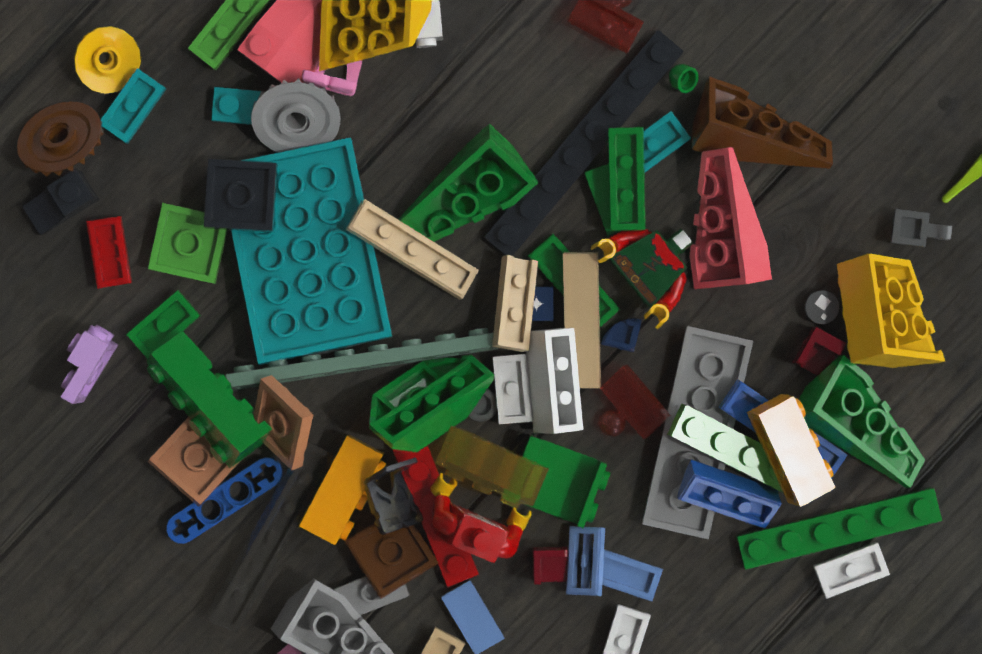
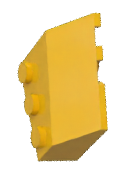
M322 0L319 71L412 47L431 11L432 0Z
M866 254L837 264L838 285L843 305L842 314L846 325L847 349L851 363L897 368L945 361L942 350H935L930 335L935 333L932 321H926L920 305L924 298L910 260Z

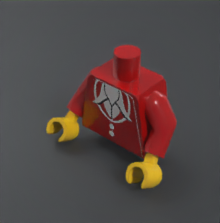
M441 473L430 488L433 495L436 496L433 502L432 524L436 529L434 533L448 544L492 563H495L498 557L511 558L517 551L522 533L532 516V512L529 510L527 515H521L516 510L518 505H514L507 519L508 527L503 524L451 503L449 496L456 488L457 481L455 478H452L449 483H446L443 479V473Z

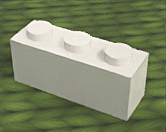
M574 328L531 331L529 351H526L533 433L557 434L583 430Z

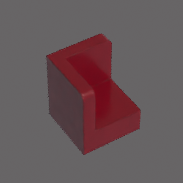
M812 327L793 363L818 376L832 363L836 355L841 354L846 343L818 327Z
M567 546L533 547L534 585H541V582L567 581Z

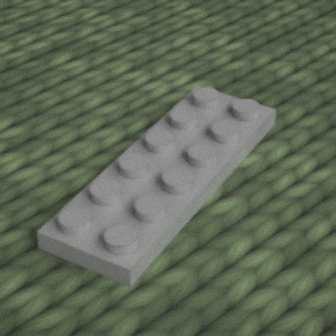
M686 326L643 514V525L709 539L715 512L678 500L677 495L690 460H695L721 470L725 469V464L667 435L681 404L687 405L734 429L736 419L718 407L737 379L744 383L753 345L752 340Z

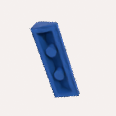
M690 460L687 465L677 495L678 500L764 529L782 505L777 490L695 460Z

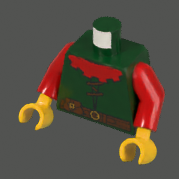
M647 228L646 230H622L607 239H602L593 244L591 250L599 247L604 252V257L598 260V262L603 263L609 259L644 304L650 308L644 314V318L647 319L651 314L657 316L659 323L655 328H660L668 320L670 312L680 301L687 280L684 273L687 266L679 255L693 245L688 235L680 228L665 240L657 230L653 233Z

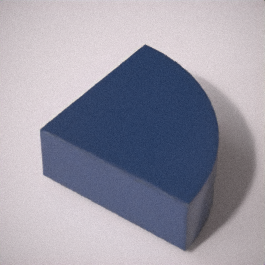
M626 319L614 324L605 333L601 344L634 352L642 319Z

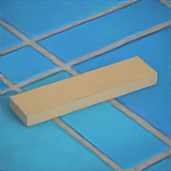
M366 199L361 201L346 228L350 233L459 300L464 298L479 271Z
M564 252L565 328H574L579 387L600 388L598 252Z

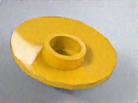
M112 26L96 28L87 33L77 45L74 55L75 71L81 82L93 91L104 94L118 92L124 88L136 69H139L141 64L140 49L134 38L123 29ZM103 52H108V61L100 63V55Z

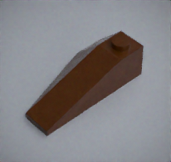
M709 76L692 125L693 150L702 153L703 151L733 147L737 161L831 168L833 165L832 141L798 121L787 122L775 114L777 109L768 103L764 108L748 99L747 97L750 93L741 87Z

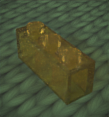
M454 426L450 427L435 462L446 468L445 475L461 482L467 478L474 482L472 488L491 495L492 491L501 495L499 501L514 508H519L520 504L534 505L549 470L547 467L470 431Z

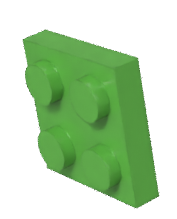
M162 203L148 269L216 284L227 230L205 229V212Z

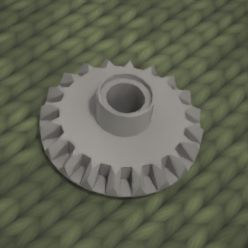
M299 78L291 83H287L284 79L280 85L275 86L271 84L266 92L261 91L258 100L254 101L251 117L252 127L256 136L265 146L278 153L332 142L339 131L341 120L339 106L335 102L334 95H329L325 87L318 88L311 82L309 84L302 83Z

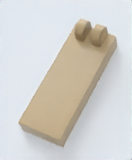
M511 255L502 257L492 347L519 352L529 351L538 261L518 259Z

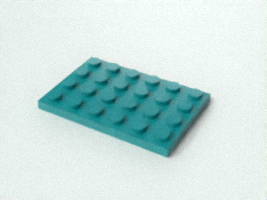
M346 138L241 160L278 164L273 232L231 230L258 364L262 365L393 337L375 249L346 230L361 201L364 200L352 139Z

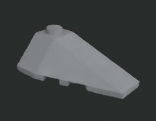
M316 579L311 580L287 600L271 627V630L280 640L306 654H394L341 593Z

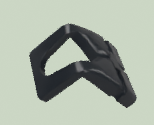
M417 458L387 466L364 481L371 514L375 515L376 521L374 522L379 533L382 535L418 524L424 519L401 475L403 471L418 463ZM391 472L390 494L381 490L374 481Z

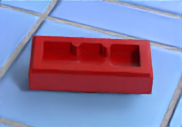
M117 216L86 221L97 288L131 284L132 277L122 217Z

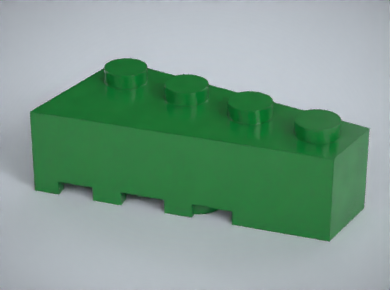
M181 331L149 355L146 362L148 364V373L156 383H163L170 392L168 397L171 403L178 410L183 409L191 419L189 420L191 428L199 437L204 436L211 444L210 451L219 463L223 464L225 462L230 469L263 444L272 428L265 420L258 424L252 414L254 408L245 398L241 401L233 396L231 383L223 374H213L210 371L212 368L211 361L184 331Z

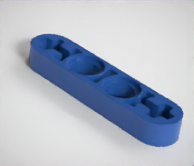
M265 457L218 486L205 500H214L220 505V514L217 518H206L202 513L203 503L200 507L192 503L168 521V536L176 543L185 544L276 486L283 477L281 463L275 458ZM265 463L267 467L274 465L277 470L273 473L275 480L263 479L257 483L262 489L256 492L253 482L246 474L251 472L254 478L263 471L261 468L262 464ZM241 481L248 486L249 494L246 499L238 501L231 496L230 487L234 482ZM194 509L197 519L205 526L200 529L197 522L188 529L189 536L186 537L183 533L177 535L174 531L178 527L176 521L180 519L184 523L193 518L194 516L189 511Z

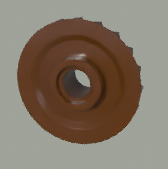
M70 101L46 107L35 114L21 130L17 141L18 155L26 168H30L35 174L41 172L47 177L52 172L60 176L64 169L73 172L74 165L77 163L85 165V157L95 155L94 147L101 145L100 136L104 134L101 127L102 121L97 112L84 103Z

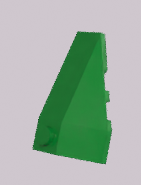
M489 123L462 148L398 220L434 242L452 234L455 229L472 221L476 223L483 220L485 215L501 208L505 210L515 205L538 184V181L514 146Z
M840 355L805 387L799 398L806 412L804 420L808 428L905 488H911L925 462L924 457L906 430L899 428L889 413L891 408L885 400L881 401L873 389L872 385L874 383L869 375L856 364L851 363V360L846 356Z

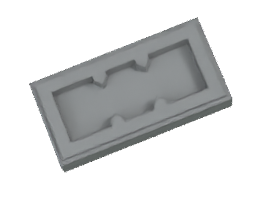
M365 576L334 588L335 591L341 593L360 615L410 595L405 584L380 600Z

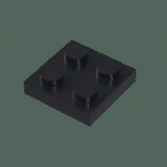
M208 159L204 228L273 232L278 164Z

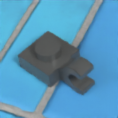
M895 209L890 243L926 247L927 238L948 241L951 240L952 226L929 223L930 213Z

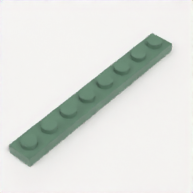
M488 328L468 331L469 337L455 339V334L453 333L435 336V342L422 344L421 339L402 341V347L388 349V344L369 346L368 352L355 354L354 349L334 352L335 357L321 359L320 354L301 357V363L288 365L287 360L267 363L268 368L254 370V365L238 366L234 368V373L226 374V379L231 383L232 390L235 391L259 387L260 380L270 375L278 382L286 383L424 360L498 350V348L492 347L494 333H489Z

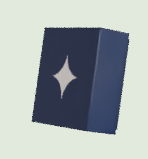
M535 287L532 321H553V287Z

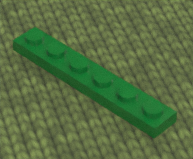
M931 487L737 535L736 539L743 567L747 570L941 522L942 517L935 489Z

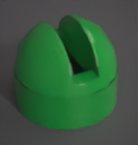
M678 64L670 70L668 78L669 83L674 89L682 93H689L697 85L699 75L695 68L687 64Z

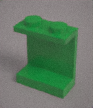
M530 435L508 492L507 500L519 505L521 503L584 528L586 521L592 523L599 506V504L594 502L598 489L601 491L605 490L611 472L606 471L607 463Z

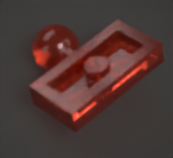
M578 0L567 21L626 54L644 23L639 18L622 10V8L628 7L633 0H608V2L605 0Z
M628 365L621 367L600 387L617 408V410L604 412L599 419V427L607 436L614 437L620 435L625 429L627 420L637 433L645 439L671 416Z

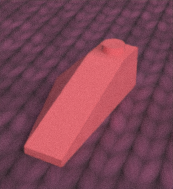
M276 0L237 50L280 83L284 79L287 83L295 82L298 78L304 83L302 79L303 70L315 72L319 66L322 0Z
M733 147L703 151L697 192L701 196L699 213L694 214L693 225L697 226L696 241L690 248L694 289L744 285L771 280L768 246Z

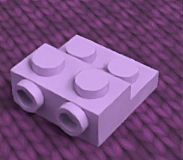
M91 325L88 331H84L82 335L79 333L75 335L67 349L71 353L67 361L79 368L76 371L71 370L65 377L61 385L65 391L61 398L71 404L85 401L119 345L112 341L114 335L98 325Z

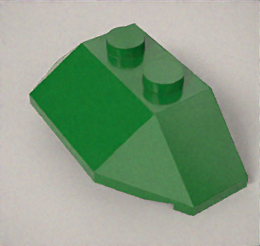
M464 355L462 358L424 360L372 395L369 429L391 449L418 452L468 418L494 380L495 374L473 355Z

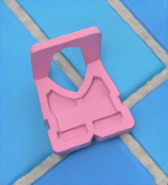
M362 60L346 64V80L324 75L326 70L319 71V66L315 72L303 70L302 79L304 83L309 84L311 82L318 88L325 87L326 91L351 97L356 91Z

